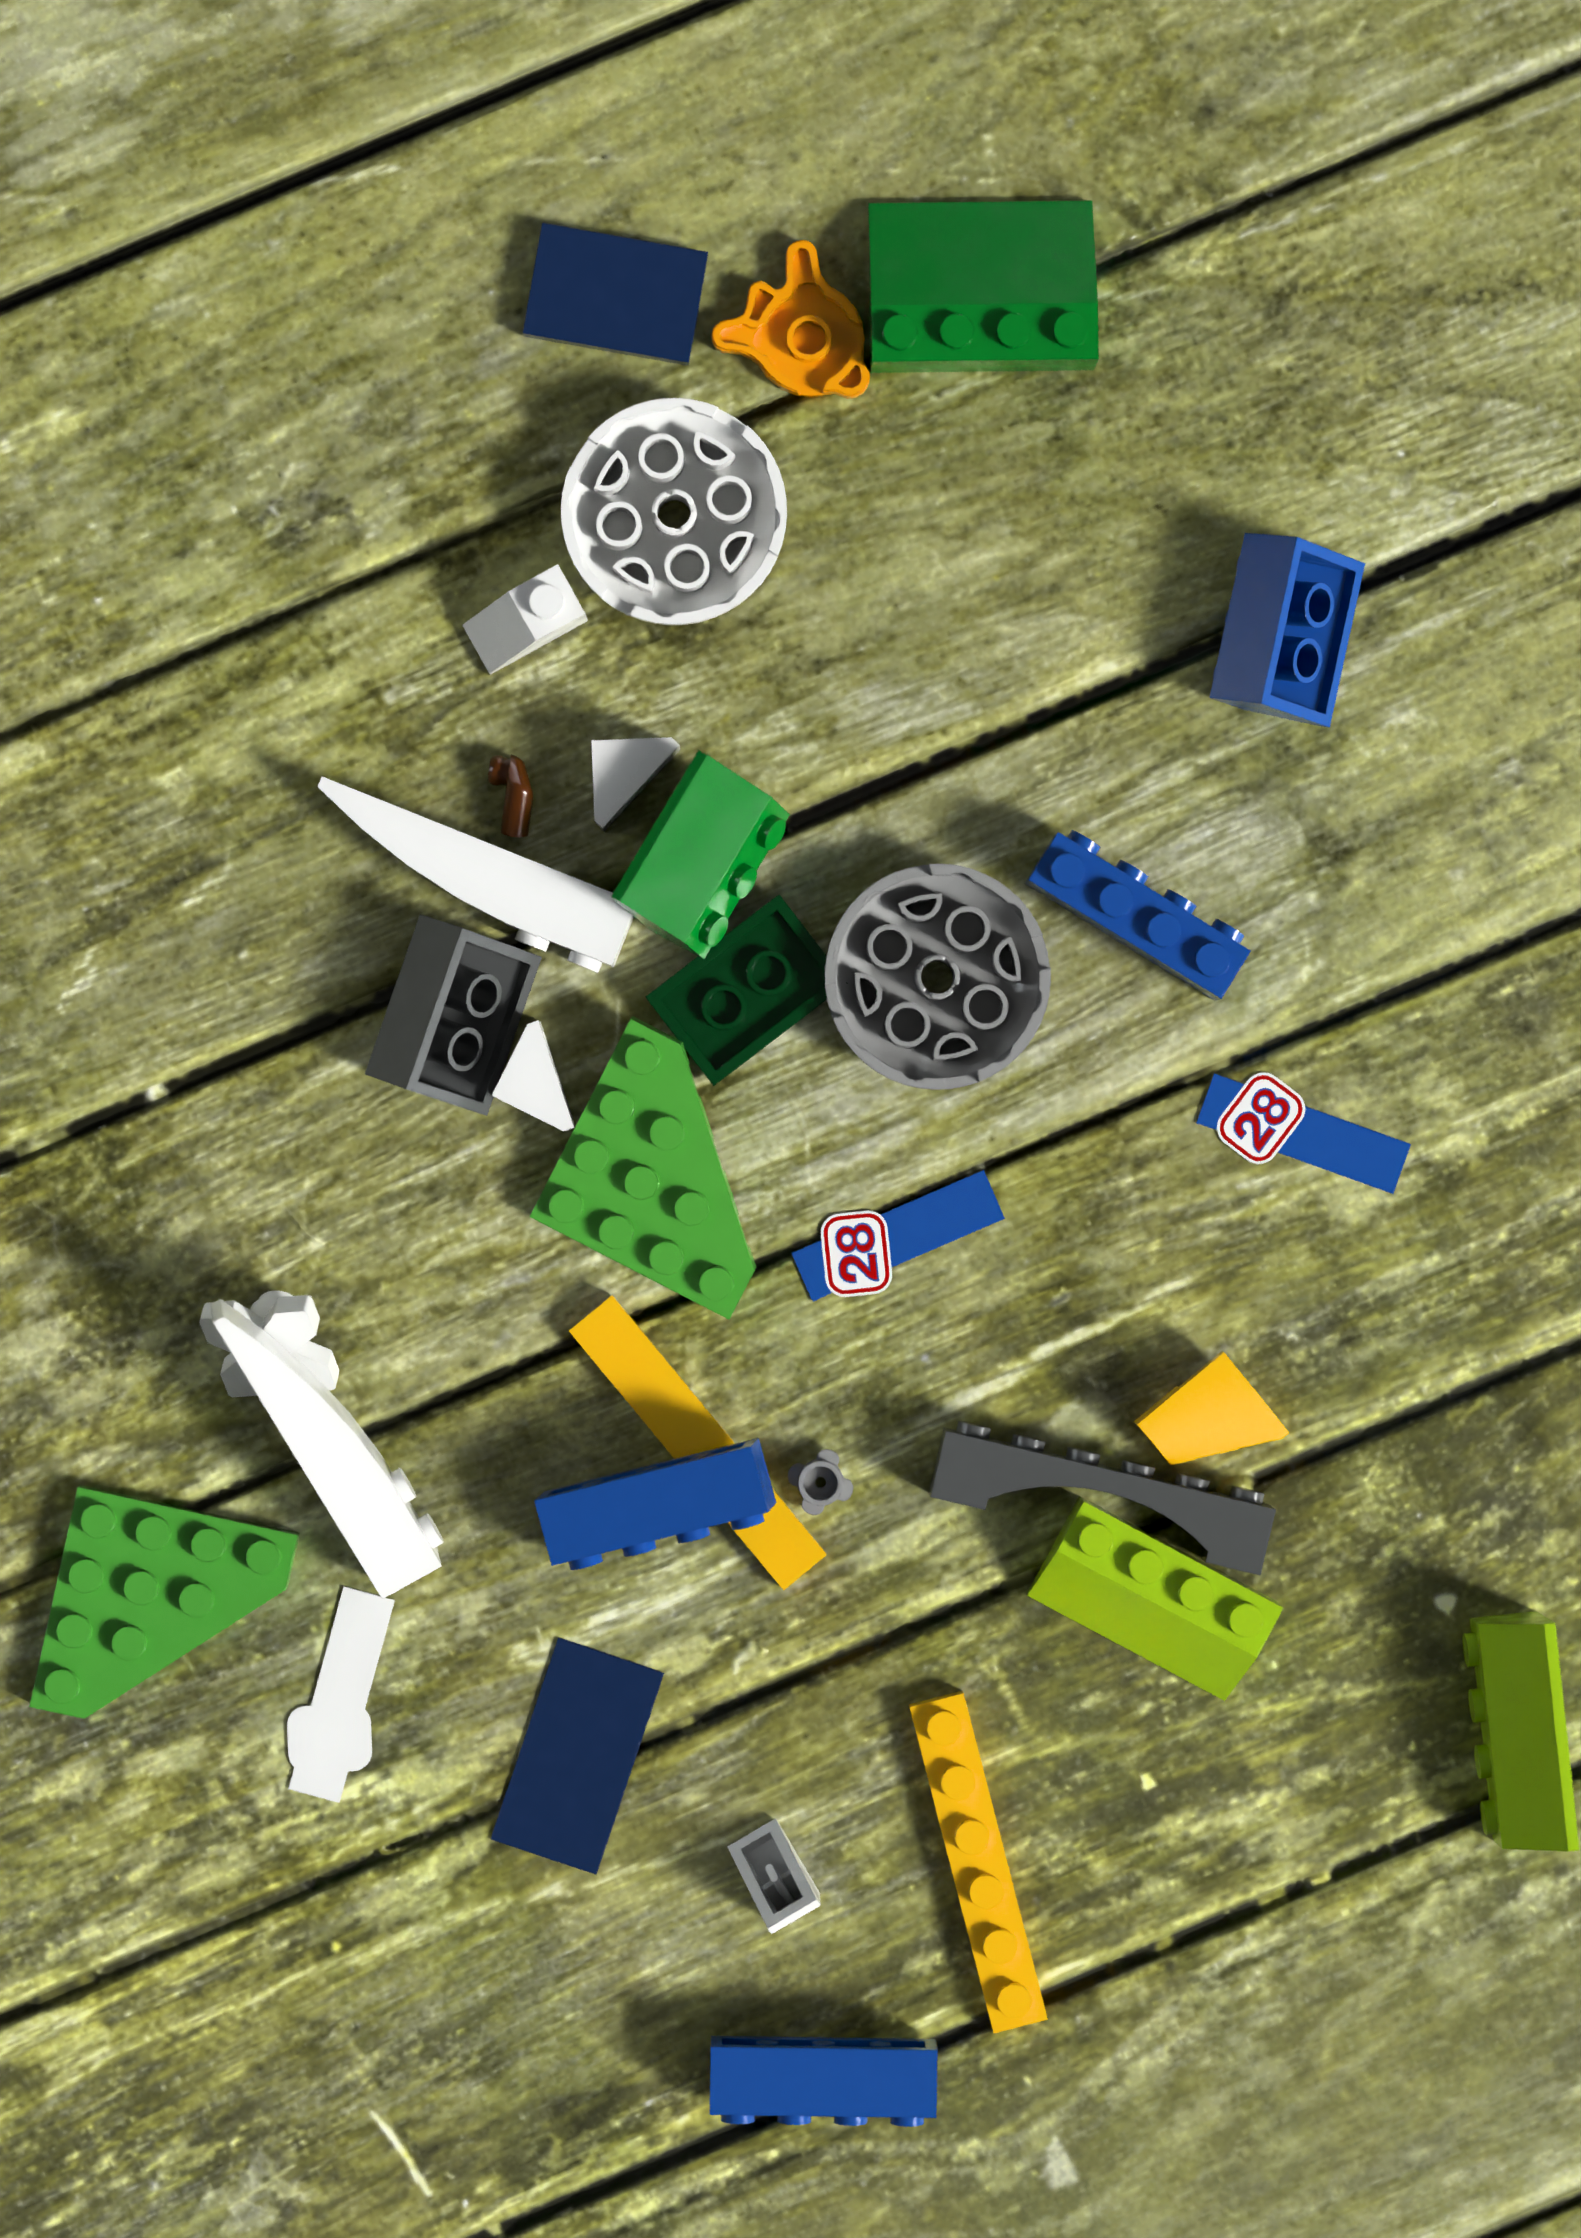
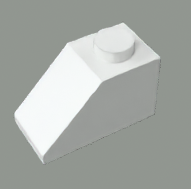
M557 564L508 591L462 626L491 675L588 620L582 606Z

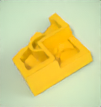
M1223 1351L1217 1354L1182 1385L1174 1387L1134 1421L1169 1465L1280 1440L1289 1434L1281 1421Z

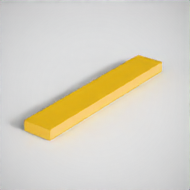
M613 1295L569 1330L571 1335L674 1459L735 1444L733 1439ZM773 1489L776 1504L769 1512L763 1513L765 1521L755 1526L734 1531L784 1591L823 1559L827 1553Z

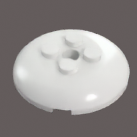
M662 398L650 400L626 408L607 419L593 431L578 452L568 470L562 491L561 524L563 536L569 555L583 580L602 600L613 608L633 618L654 624L687 625L699 623L718 617L740 605L755 592L770 573L778 558L786 531L787 500L784 483L775 459L765 443L748 425L746 426L732 415L718 409L717 406L693 399ZM672 500L683 502L691 512L689 520L678 529L665 526L658 518L660 508L666 502Z

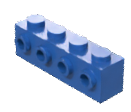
M1071 830L1068 837L1059 832L1053 836L1026 880V885L1212 1000L1222 999L1251 950L1240 944L1244 938L1241 932L1219 919H1215L1211 926L1192 915L1197 906L1170 889H1167L1164 896L1144 885L1148 876L1131 864L1121 859L1116 866L1106 862L1096 855L1101 847L1084 835Z
M755 1438L544 1491L534 1500L551 1565L568 1562L570 1570H577L601 1563L603 1561L602 1553L622 1549L624 1557L635 1556L656 1549L655 1540L676 1535L678 1543H687L709 1536V1527L727 1522H730L732 1530L755 1526L765 1521L763 1513H767L776 1504V1499L760 1440Z
M711 2036L710 2115H721V2121L728 2124L753 2123L755 2116H777L778 2123L804 2125L811 2123V2116L834 2117L835 2124L845 2126L865 2125L868 2123V2117H890V2123L896 2126H920L924 2124V2118H937L938 2050L936 2040Z

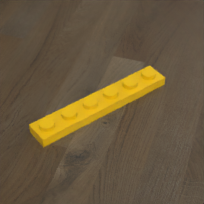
M959 1691L909 1704L993 2033L1048 2020L964 1692Z

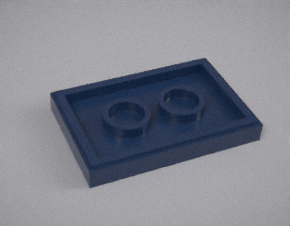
M542 223L523 336L689 366L708 252Z

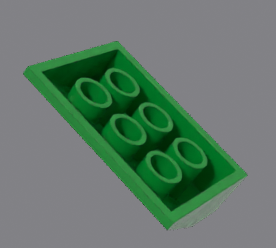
M1092 201L868 203L870 373L1077 371L1095 369L1099 360Z

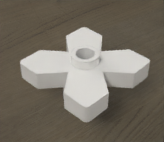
M268 1291L252 1304L250 1310L235 1300L224 1301L272 1336L307 1367L328 1390L336 1388L339 1368L332 1350L309 1341L316 1335L320 1320L311 1296H293L284 1291ZM213 1302L205 1303L199 1323L207 1343L231 1352L213 1323L210 1305ZM233 1354L227 1355L224 1358L220 1375L228 1395L231 1397L258 1396Z

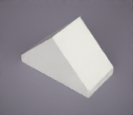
M672 737L591 740L594 821L605 832L681 750L680 745Z
M537 1020L526 1025L492 1096L562 1131H567L575 1128L576 1125L541 1022Z
M776 1818L727 1846L771 1934L821 1905L819 1890Z

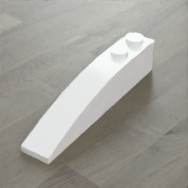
M321 777L318 788L361 829L410 868L454 897L518 929L515 940L544 952L547 951L550 942L571 950L567 961L597 973L602 963L614 968L634 916L611 898L612 892Z
M222 1299L210 1304L214 1325L381 1598H386L441 1567L437 1546L444 1543L430 1515L426 1513L419 1517L410 1503L412 1499L416 1498V1494L403 1470L398 1468L393 1472L391 1471L381 1453L349 1411L307 1367L272 1336Z

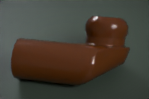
M512 754L510 758L495 755L490 759L488 781L495 786H506L501 833L510 837H527L529 834L533 791L524 761Z

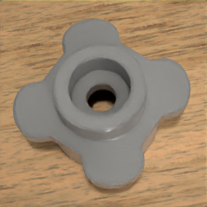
M821 1450L816 1459L804 1465L796 1463L789 1469L788 1480L790 1484L798 1487L803 1497L802 1508L808 1514L818 1515L823 1512L824 1506L836 1500L846 1501L853 1493V1484L849 1479L843 1477L838 1467L839 1456L832 1450ZM816 1478H825V1486L817 1487L815 1484Z

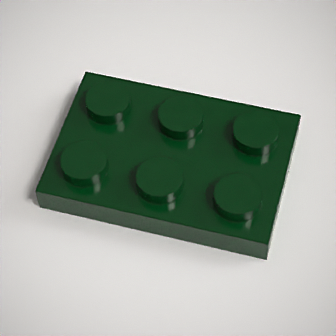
M779 894L726 934L716 946L711 947L705 959L699 956L645 997L676 1038L683 1042L685 1050L712 1085L715 1086L827 1000L825 990V964L827 956Z

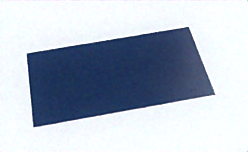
M558 1638L491 1840L597 1875L664 1673Z

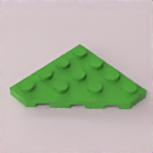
M632 1016L530 1217L699 1305L730 1319L756 1269L754 1258L738 1217L737 1206L716 1150L714 1136L689 1067L690 1063L683 1042Z
M78 1486L29 1707L85 1719L288 1588L300 1533L87 1486Z

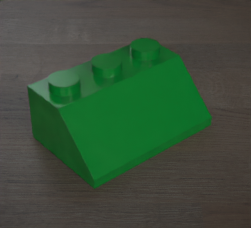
M698 750L611 898L654 933L705 959L711 947L716 946L723 939L728 928V918L739 900L747 896L756 882L757 870L766 854L781 841L786 828L785 822L790 814L770 795Z

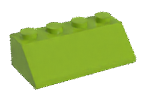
M1080 1496L1026 1594L1030 1598L1223 1701L1227 1699L1257 1659L1283 1610V1607L1277 1601Z
M1537 1611L1470 1618L1471 1633H1463V1651L1467 1667L1475 1666L1477 1688L1469 1689L1468 1696L1473 1723L1481 1722L1483 1744L1475 1745L1474 1754L1479 1779L1487 1778L1489 1800L1481 1801L1480 1803L1485 1835L1493 1834V1841L1502 1849L1579 1851L1556 1624Z

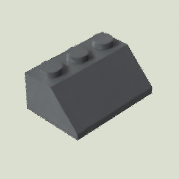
M420 914L365 1075L487 1116L494 1098L492 1094L504 1069L542 957L470 930Z

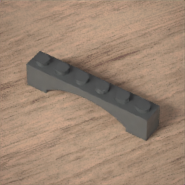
M958 1421L956 1430L943 1428L928 1491L932 1498L986 1510L988 1499L1027 1488L1065 1486L1107 1492L1145 1505L1180 1525L1203 1546L1200 1558L1206 1563L1261 1575L1276 1512L1274 1507L1263 1503L1265 1494L1262 1492L1238 1486L1231 1487L1230 1495L1209 1491L1210 1480L1183 1473H1177L1175 1482L1153 1477L1155 1467L1129 1460H1122L1120 1469L1099 1464L1101 1454L1074 1447L1067 1448L1066 1456L1045 1452L1046 1441L1019 1434H1013L1011 1443L989 1438L991 1428L965 1421Z

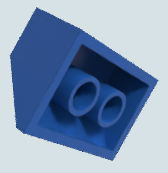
M1245 533L1241 553L1237 561V572L1229 609L1225 617V627L1217 664L1213 672V683L1209 698L1247 711L1330 728L1365 563L1299 537Z

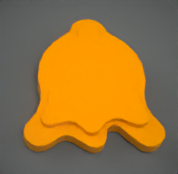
M807 240L795 241L789 245L786 251L785 285L782 288L775 289L764 281L752 283L748 290L746 308L743 314L737 318L720 321L715 325L711 334L712 344L716 350L722 353L738 354L751 359L760 367L767 379L781 390L793 395L815 397L836 394L847 399L859 397L866 391L870 380V373L864 363L865 338L861 317L847 297L831 287L821 275L817 251L814 245Z

